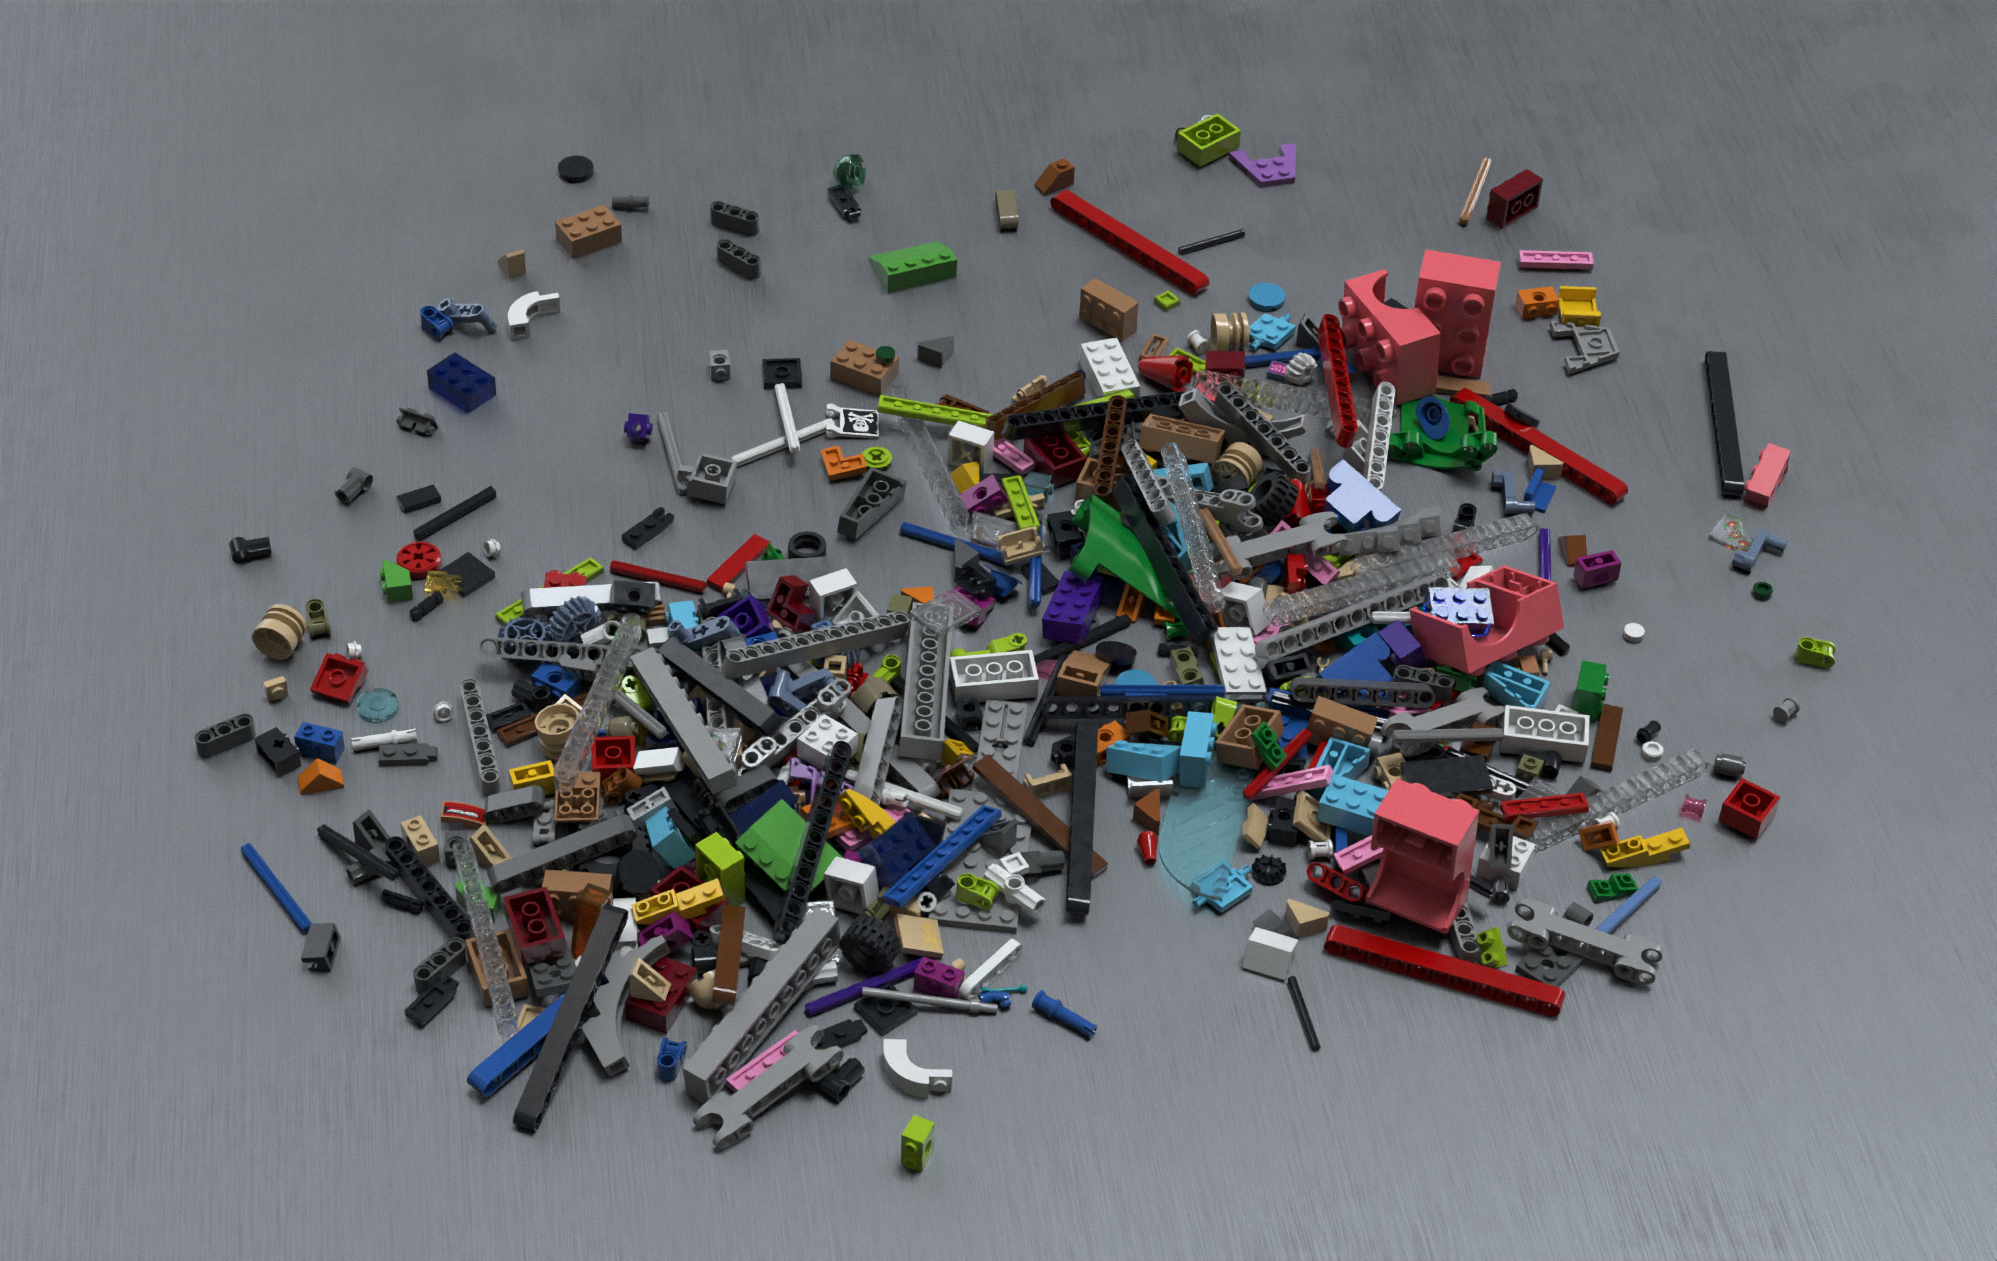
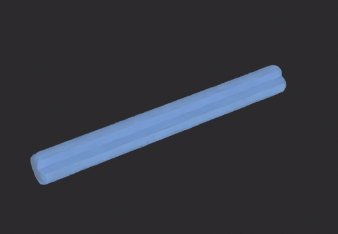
M1656 876L1651 877L1595 929L1610 934L1661 887V879H1658Z

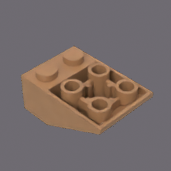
M1074 650L1063 662L1059 671L1056 694L1062 696H1100L1101 685L1105 684L1114 661L1106 663L1096 655Z
M557 772L554 822H591L594 820L597 822L601 806L600 772Z

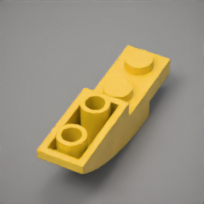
M847 789L839 795L837 802L853 821V824L861 833L868 830L893 863L910 851L897 835L901 830L900 826L880 806L851 789Z
M1681 827L1646 839H1642L1641 835L1619 841L1620 843L1600 847V852L1607 866L1622 868L1640 867L1669 861L1671 854L1690 849V842Z
M717 878L677 894L674 889L631 904L637 924H653L673 911L684 919L707 913L706 907L724 901L725 897Z

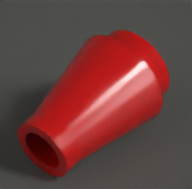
M1152 831L1141 832L1138 835L1137 844L1144 863L1147 865L1155 864L1157 862L1158 837Z

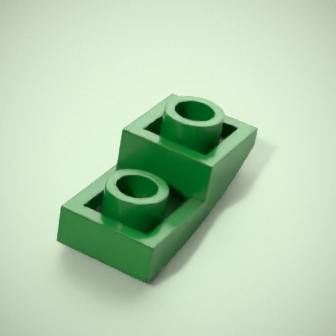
M1263 721L1251 736L1258 753L1272 771L1280 765L1287 754L1275 742L1278 738L1276 733Z
M1611 874L1609 880H1589L1587 884L1594 902L1623 898L1634 894L1638 890L1631 874Z

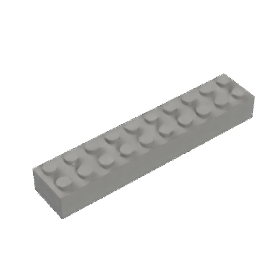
M917 602L912 604L898 756L941 761L954 607Z
M815 907L811 913L805 916L800 927L793 930L790 939L785 945L782 944L779 947L776 956L766 963L762 973L752 980L746 992L740 994L735 1006L726 1011L723 1020L712 1028L709 1037L702 1041L694 1055L684 1062L682 1069L688 1095L705 1104L724 1089L726 1078L741 1068L839 948L841 939L839 918Z

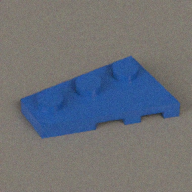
M1295 713L1281 715L1284 732L1276 743L1282 750L1302 729L1307 728L1309 716ZM1307 743L1293 756L1304 757V765L1306 764Z

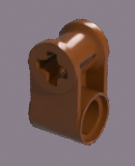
M620 767L601 783V788L605 793L603 797L604 803L608 806L620 804L625 799L627 791L640 788L642 784L641 777L626 767Z

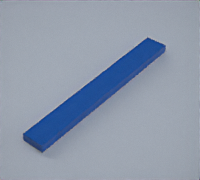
M986 805L980 807L882 895V902L898 908L904 906L1001 818V810Z

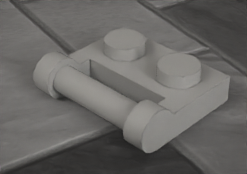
M567 654L559 658L560 665L580 676L582 681L594 682V678L602 675L597 663L591 659L574 660Z

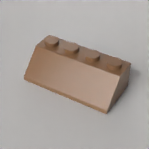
M1150 414L1142 424L1139 446L1147 452H1162L1165 456L1175 455L1180 456L1183 460L1190 461L1194 459L1210 465L1214 464L1218 459L1226 430Z

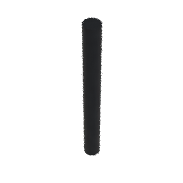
M1240 229L1178 247V252L1183 254L1245 236V231Z
M1290 976L1287 981L1313 1051H1318L1321 1046L1295 976Z

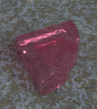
M1044 660L1037 663L1038 676L1049 679L1058 661Z

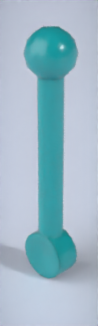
M1021 984L1019 987L993 989L983 987L981 988V994L990 991H1020L1025 993L1028 988L1025 984Z

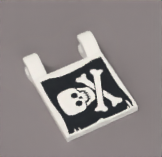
M834 404L827 405L826 417L834 418L840 416V428L833 424L827 425L826 437L828 439L839 436L878 439L879 412L877 410L840 408Z

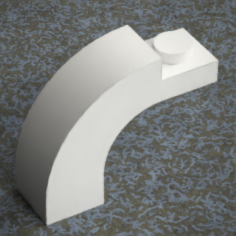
M538 291L517 299L508 311V326L511 340L530 337L529 321L534 317L560 312L559 294L553 293L539 296Z
M636 897L613 899V906L626 909L629 913L627 923L615 949V952L618 951L621 957L627 955L629 951L638 948L637 923L631 904L636 903Z
M884 1039V1070L889 1080L898 1089L909 1095L921 1098H928L929 1091H952V1070L920 1068L914 1065L907 1056V1039Z

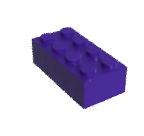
M1064 571L1042 618L1043 639L1083 644L1104 598L1103 576L1091 574L1087 581H1083L1072 572Z

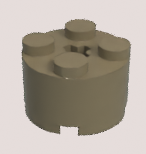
M869 676L865 679L864 684L851 694L850 700L871 720L877 699L900 696L884 678Z

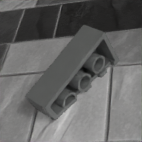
M870 467L841 513L837 533L854 540L857 539L904 498L907 481Z

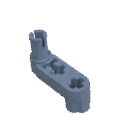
M445 298L437 306L438 311L450 317L453 323L478 322L485 327L488 333L494 332L496 330L495 327H498L489 316V312L481 304H454L450 298Z
M1513 471L1492 472V487L1502 488L1504 514H1517V512L1535 513V501H1518L1516 499Z
M1759 529L1747 552L1737 549L1732 565L1752 572L1764 548L1768 546L1784 552L1788 540L1772 536L1770 532Z
M721 616L685 629L679 620H674L669 624V630L676 636V639L689 649H694L719 639L725 640L736 637L740 634L739 629L728 616Z
M823 668L794 681L789 677L786 690L796 698L801 699L825 688L836 678L827 668ZM840 685L836 686L838 690L845 691Z
M779 670L776 673L774 685L771 686L768 701L792 718L807 705L787 692L786 686L790 673Z

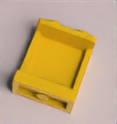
M1560 286L1558 309L1561 325H1567L1568 322L1574 323L1576 327L1585 328V325L1599 326L1601 312L1597 311L1596 287Z

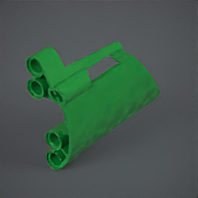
M1424 397L1401 404L1400 431L1390 433L1388 457L1433 469L1467 468L1471 471H1479L1482 468V463L1497 452V433L1486 431L1484 408L1477 403L1468 400L1465 402V405H1461L1436 397L1446 407L1450 419L1449 430L1440 439L1429 438L1417 419L1416 406ZM1469 412L1478 416V431L1468 434Z
M1091 494L1082 502L1071 523L1088 533L1085 544L1074 558L1069 571L1083 581H1087L1099 564L1167 612L1182 620L1133 529L1121 522L1118 511Z

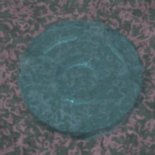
M375 688L374 691L369 692L368 690L358 697L356 702L358 715L361 719L370 723L386 722L392 719L399 710V702L395 693L383 688Z

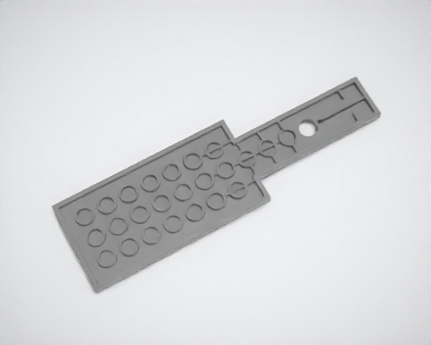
M986 699L976 762L989 754L1017 780L1028 704ZM1000 743L1008 748L1003 753H997L993 746ZM975 772L972 791L950 789L948 803L962 808L963 814L959 820L945 817L946 829L943 841L980 807L986 805L1001 810L1002 817L995 823L1016 820V844L1003 855H1000L977 838L942 870L946 876L954 881L955 885L941 898L936 899V906L930 911L929 919H935L938 921V925L1017 933L1020 905L1007 902L1001 891L998 896L994 897L993 905L989 910H983L969 903L961 902L956 897L957 879L961 874L970 873L984 879V873L990 865H999L1001 858L1017 852H1028L1032 824Z

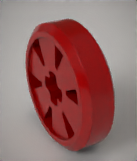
M427 542L407 544L396 555L397 565L409 570L410 578L431 576L439 570L442 563L440 550L435 545Z

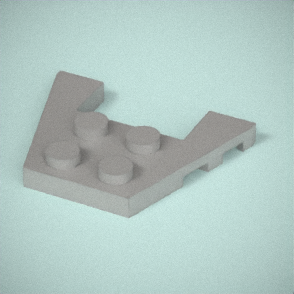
M1550 321V329L1553 336H1573L1581 356L1565 357L1564 363L1569 374L1619 358L1620 352L1610 328L1585 325L1584 328L1576 327L1574 323L1567 322V325L1557 324L1558 321Z

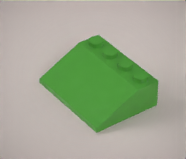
M937 241L868 257L869 262L887 292L957 277V258L949 247Z
M781 799L735 842V846L784 893L806 822ZM826 841L809 896L825 881L824 873L834 858H843Z

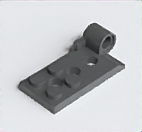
M1573 902L1567 908L1562 918L1589 927L1594 914ZM1547 944L1543 949L1534 948L1516 965L1515 971L1528 979L1560 987L1589 958ZM1555 953H1562L1565 956L1558 957ZM1542 965H1549L1552 969H1544Z
M565 940V955L526 964L537 997L567 991L577 968L567 940Z

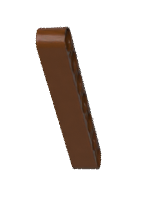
M1069 374L991 415L985 420L987 430L994 432V440L1002 439L1004 437L1001 431L1009 415L1060 408L1086 394L1083 374Z
M1114 395L1109 399L1094 484V495L1109 506L1112 501V488L1115 483L1126 418V399L1121 395Z
M723 904L712 994L713 1004L735 1006L746 907Z

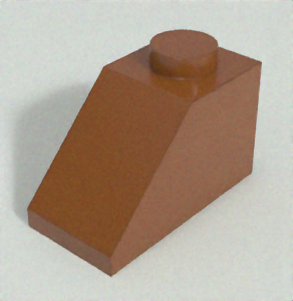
M1065 158L1050 163L1035 182L1034 187L1046 196L1074 185L1075 167Z

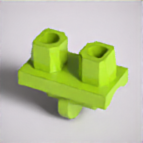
M1494 927L1477 933L1476 938L1477 942L1480 943L1481 959L1484 966L1493 969L1508 966L1505 955L1507 948L1503 946L1500 929Z

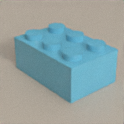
M1333 774L1329 785L1319 801L1317 820L1372 836L1374 813L1388 793V790Z

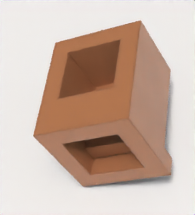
M1520 655L1514 658L1512 667L1539 677L1540 671L1535 655Z

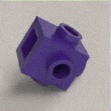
M628 413V421L624 423V433H627V437L632 438L631 441L643 442V439H649V435H652L653 431L650 416ZM640 425V430L637 431L636 428Z

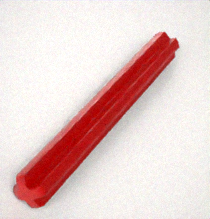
M612 560L610 564V571L699 593H704L706 589L705 581Z
M1306 728L1302 729L1283 749L1287 756L1280 765L1272 771L1266 766L1243 790L1242 796L1248 801L1252 800L1311 739L1312 733Z

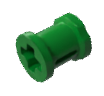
M1182 620L1170 624L1164 622L1163 629L1166 640L1179 636L1187 638L1188 630Z

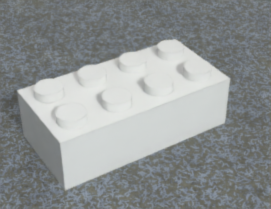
M1117 338L1081 344L1080 363L1097 399L1130 390L1135 397H1139L1140 385Z
M1032 650L950 657L949 676L955 704L959 699L977 697L978 702H986V699L1008 700L1038 697L1039 678Z
M1505 705L1502 721L1504 737L1501 740L1500 752L1520 755L1521 749L1542 754L1551 750L1558 752L1562 756V760L1585 763L1589 745L1590 715Z

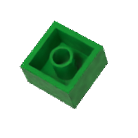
M1582 660L1572 710L1577 711L1578 714L1590 715L1589 721L1596 723L1597 715H1602L1604 703L1600 701H1605L1607 688H1603V686L1608 685L1610 674L1606 673L1607 665Z

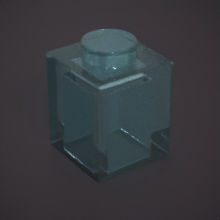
M1029 471L1025 488L1028 495L1031 496L1043 493L1047 503L1049 495L1053 496L1055 484H1052V475Z

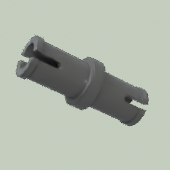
M612 196V208H649V196Z

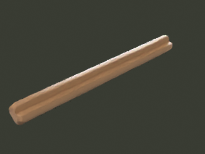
M1485 157L1481 161L1458 222L1460 225L1463 224L1465 226L1470 220L1491 166L1490 158L1487 159Z
M1311 448L1310 460L1314 487L1316 490L1319 488L1323 490L1325 488V477L1321 451L1319 448Z
M1208 508L1200 509L1199 517L1229 570L1234 576L1237 574L1241 575L1243 572L1242 566Z

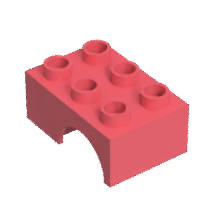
M1425 249L1414 308L1418 307L1441 333L1438 371L1481 378L1501 262Z
M1383 269L1345 281L1344 298L1338 301L1339 312L1342 316V328L1340 329L1344 350L1349 349L1355 356L1359 370L1362 372L1367 371L1372 376L1376 390L1382 382L1391 383L1395 388L1394 404L1399 405L1436 393L1441 333L1418 307L1398 309L1384 304L1388 272Z
M1505 565L1467 582L1466 600L1460 612L1490 613L1492 621L1489 625H1458L1419 611L1416 606L1409 609L1414 638L1421 645L1424 657L1434 660L1437 666H1450L1472 677L1483 674L1486 671L1485 666L1494 661H1509L1516 658L1518 655L1517 650L1525 646H1540L1547 643L1549 635L1564 628L1557 583Z
M1396 778L1374 813L1371 850L1375 851L1379 846L1383 848V853L1377 874L1366 895L1365 902L1447 934L1468 899L1479 810L1473 808L1464 800H1452L1431 792L1422 784H1410Z

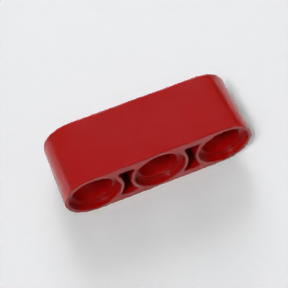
M1318 862L1311 863L1307 867V876L1311 881L1355 903L1365 902L1368 889L1363 884ZM1321 867L1323 874L1320 878H1316L1315 871ZM1340 877L1342 883L1340 887L1335 888L1334 880ZM1359 887L1360 895L1354 898L1352 892L1355 888Z

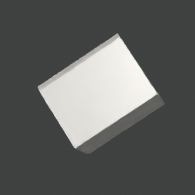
M1357 420L1358 432L1352 447L1344 448L1343 460L1354 469L1363 471L1368 430Z
M856 590L832 620V623L839 625L878 616L879 614L862 594Z
M1256 927L1248 939L1242 969L1285 981L1299 940Z

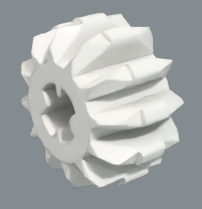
M1300 352L1298 355H1294L1292 360H1289L1290 363L1286 366L1287 371L1285 374L1290 382L1303 386L1305 383H1309V380L1313 378V374L1317 372L1315 369L1317 364L1313 357Z

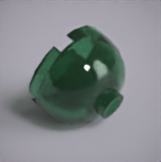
M845 155L837 161L833 169V176L839 185H845L848 190H860L858 188L859 185L862 187L864 185L866 168H862L861 162H864L861 155Z

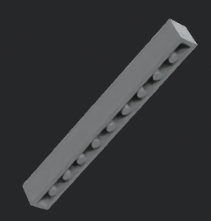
M651 647L630 656L635 674L711 793L714 795L736 785L735 775H737L735 766L733 763H728L729 759L724 750L720 751L721 747L716 737L712 738L709 726H704L705 723L701 714H696L697 711L692 701L688 702L689 699L684 688L680 689L681 686L677 677H672L671 668L669 665L665 666L662 654H657L655 649Z

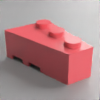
M1768 443L1766 450H1761L1759 455L1760 462L1758 465H1754L1751 473L1753 477L1751 480H1747L1744 491H1747V500L1769 506L1776 493L1777 486L1783 480L1781 479L1783 473L1787 474L1791 450Z

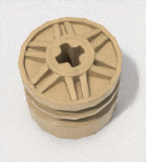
M1239 312L1238 317L1236 313H1231L1230 321H1228L1225 313L1211 315L1210 337L1213 351H1228L1229 344H1231L1233 351H1238V349L1240 351L1248 350L1250 329L1245 312Z
M1235 442L1214 463L1211 474L1216 484L1242 474L1248 485H1250L1262 471L1263 461L1260 454L1252 446L1243 442Z
M274 604L269 607L262 621L259 622L253 631L252 641L262 654L276 660H285L290 657L297 643L304 636L307 630V623L304 617L292 607Z
M568 704L550 705L541 710L536 716L535 726L541 749L546 757L553 760H567L575 757L583 750L585 737L578 711L573 706Z

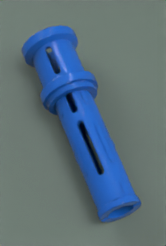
M1043 990L1037 993L1032 1002V1008L1044 1011L1051 1019L1058 1018L1089 1038L1094 1036L1095 1032L1093 1030L1097 1031V1025L1065 1008L1062 1001L1052 999Z

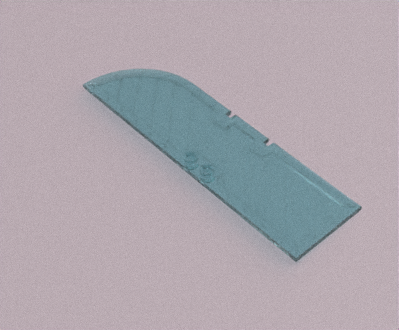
M1197 702L1194 710H1201L1203 703ZM1238 702L1236 710H1239L1243 704L1245 705V703ZM1259 702L1256 707L1265 708L1266 703ZM1220 724L1217 725L1218 733L1223 731ZM1214 742V750L1210 751L1212 752L1211 765H1208L1205 788L1180 786V772L1176 774L1171 794L1174 796H1171L1159 834L1158 850L1163 866L1176 882L1197 895L1223 901L1248 800L1242 794L1243 790L1254 780L1256 769L1219 763Z

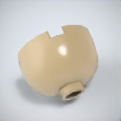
M714 969L703 974L704 979L700 982L695 979L689 985L688 990L695 1003L701 1008L719 1011L725 1005L712 1003Z

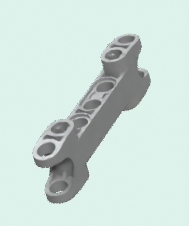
M1156 475L1168 500L1179 509L1187 510L1191 516L1199 517V510L1208 508L1215 520L1228 522L1230 528L1234 531L1254 533L1263 527L1262 518L1250 511L1256 505L1255 497L1250 493L1228 489L1219 494L1172 485L1167 477Z
M1334 512L1308 515L1300 520L1299 527L1244 542H1241L1238 536L1226 537L1228 544L1242 566L1243 572L1241 575L1237 574L1234 576L1225 563L1214 571V576L1218 582L1225 574L1232 581L1239 580L1251 575L1253 572L1252 567L1287 558V554H1303L1311 551L1315 558H1320L1344 549L1348 541L1343 534H1330L1326 532V530L1338 522ZM1214 542L1205 548L1204 552L1208 559L1224 560Z
M842 678L834 680L818 693V697L788 720L772 737H762L751 745L742 755L741 763L743 766L738 770L737 777L763 765L771 769L772 765L797 746V738L824 714L834 720L845 711V699L850 694L851 684ZM843 685L847 688V690L840 691L836 688V686Z
M1484 687L1461 693L1455 700V704L1413 717L1407 711L1396 714L1384 722L1380 731L1384 736L1391 737L1394 730L1472 728L1474 721L1498 727L1502 724L1505 707L1488 704L1486 701L1490 693ZM1435 742L1402 743L1400 751L1405 756L1419 755L1429 751Z
M1521 899L1516 903V914L1526 921L1516 920L1510 922L1507 933L1512 939L1536 949H1543L1548 944L1614 967V973L1618 977L1634 983L1649 985L1656 980V970L1645 962L1655 963L1661 961L1664 951L1659 944L1635 934H1627L1622 939L1557 916L1558 912L1554 907L1539 901ZM1521 906L1528 907L1530 910H1523ZM1513 928L1519 929L1522 933L1515 932ZM1649 950L1657 952L1658 955L1651 954ZM1642 973H1647L1651 975V977H1645L1642 975Z
M812 1025L796 1034L784 1045L783 1052L786 1054L784 1057L729 1097L725 1092H720L708 1100L695 1113L693 1123L698 1128H705L712 1124L722 1125V1128L713 1139V1144L718 1150L727 1149L742 1140L753 1130L754 1122L751 1119L807 1077L812 1082H818L841 1062L844 1052L839 1046H833L826 1050H816L815 1047L822 1039L824 1031L818 1025Z

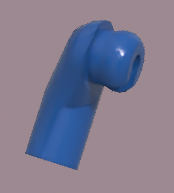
M990 991L978 995V1000L982 1003L999 1001L1001 1008L1012 1005L1011 995L1007 992Z

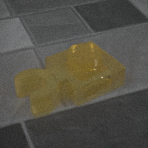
M428 571L424 590L426 593L439 591L442 594H446L447 588H450L453 592H459V586L454 585V583L457 581L462 582V578L456 574L450 576L448 572Z

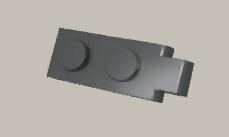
M426 743L379 745V766L426 765L429 761H436L438 756V748L429 746Z

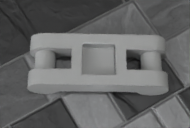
M550 799V802H544V810H550V813L534 815L533 845H540V843L549 844L556 840V822H554L555 799Z

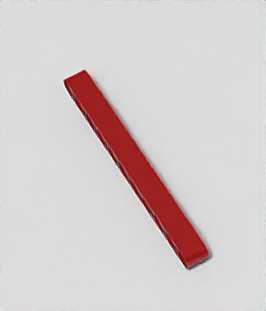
M1063 190L1051 198L1050 204L1056 212L1189 294L1196 295L1209 286V279L1206 274L1069 190Z
M1324 314L1317 333L1334 435L1339 446L1350 448L1358 432V425L1340 323L1335 315Z
M1463 388L1449 399L1450 402L1465 405V402L1470 400L1484 408L1486 430L1497 433L1499 438L1527 455L1529 447L1533 445L1564 462L1562 476L1605 502L1614 505L1628 494V487L1622 480L1515 416H1512L1470 389ZM1469 412V416H1473L1476 424H1478V416Z
M1342 925L1331 926L1324 943L1326 951L1334 955L1547 1016H1558L1565 999V992L1556 986Z

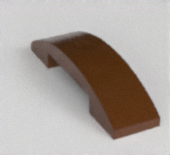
M1459 793L1456 799L1464 800L1473 808L1479 810L1477 828L1490 833L1491 823L1514 825L1513 836L1524 840L1530 839L1538 827L1539 822L1518 815L1515 821H1505L1503 815L1480 807L1478 799Z

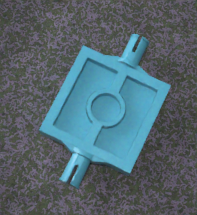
M1264 313L1249 327V340L1253 342L1249 345V349L1254 352L1258 347L1263 346L1276 350L1296 332V325L1288 322L1291 319L1290 314L1285 313L1281 318H1276Z
M1222 861L1191 882V888L1200 895L1195 900H1192L1193 906L1199 908L1204 903H1209L1220 913L1224 912L1253 892V886L1245 879V876L1252 872V868L1246 864L1241 869L1236 870Z

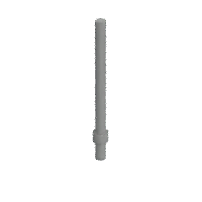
M869 987L862 988V996L969 1010L970 1013H978L980 1011L996 1014L998 1007L997 1004L982 1003L976 999L966 1001Z

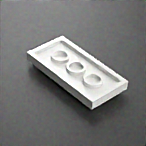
M1218 627L1217 632L1211 638V643L1221 684L1225 686V695L1260 694L1265 696L1266 688L1258 656L1255 653V644L1250 627Z

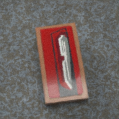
M442 801L441 823H463L464 829H479L482 825L486 824L484 808L468 803Z

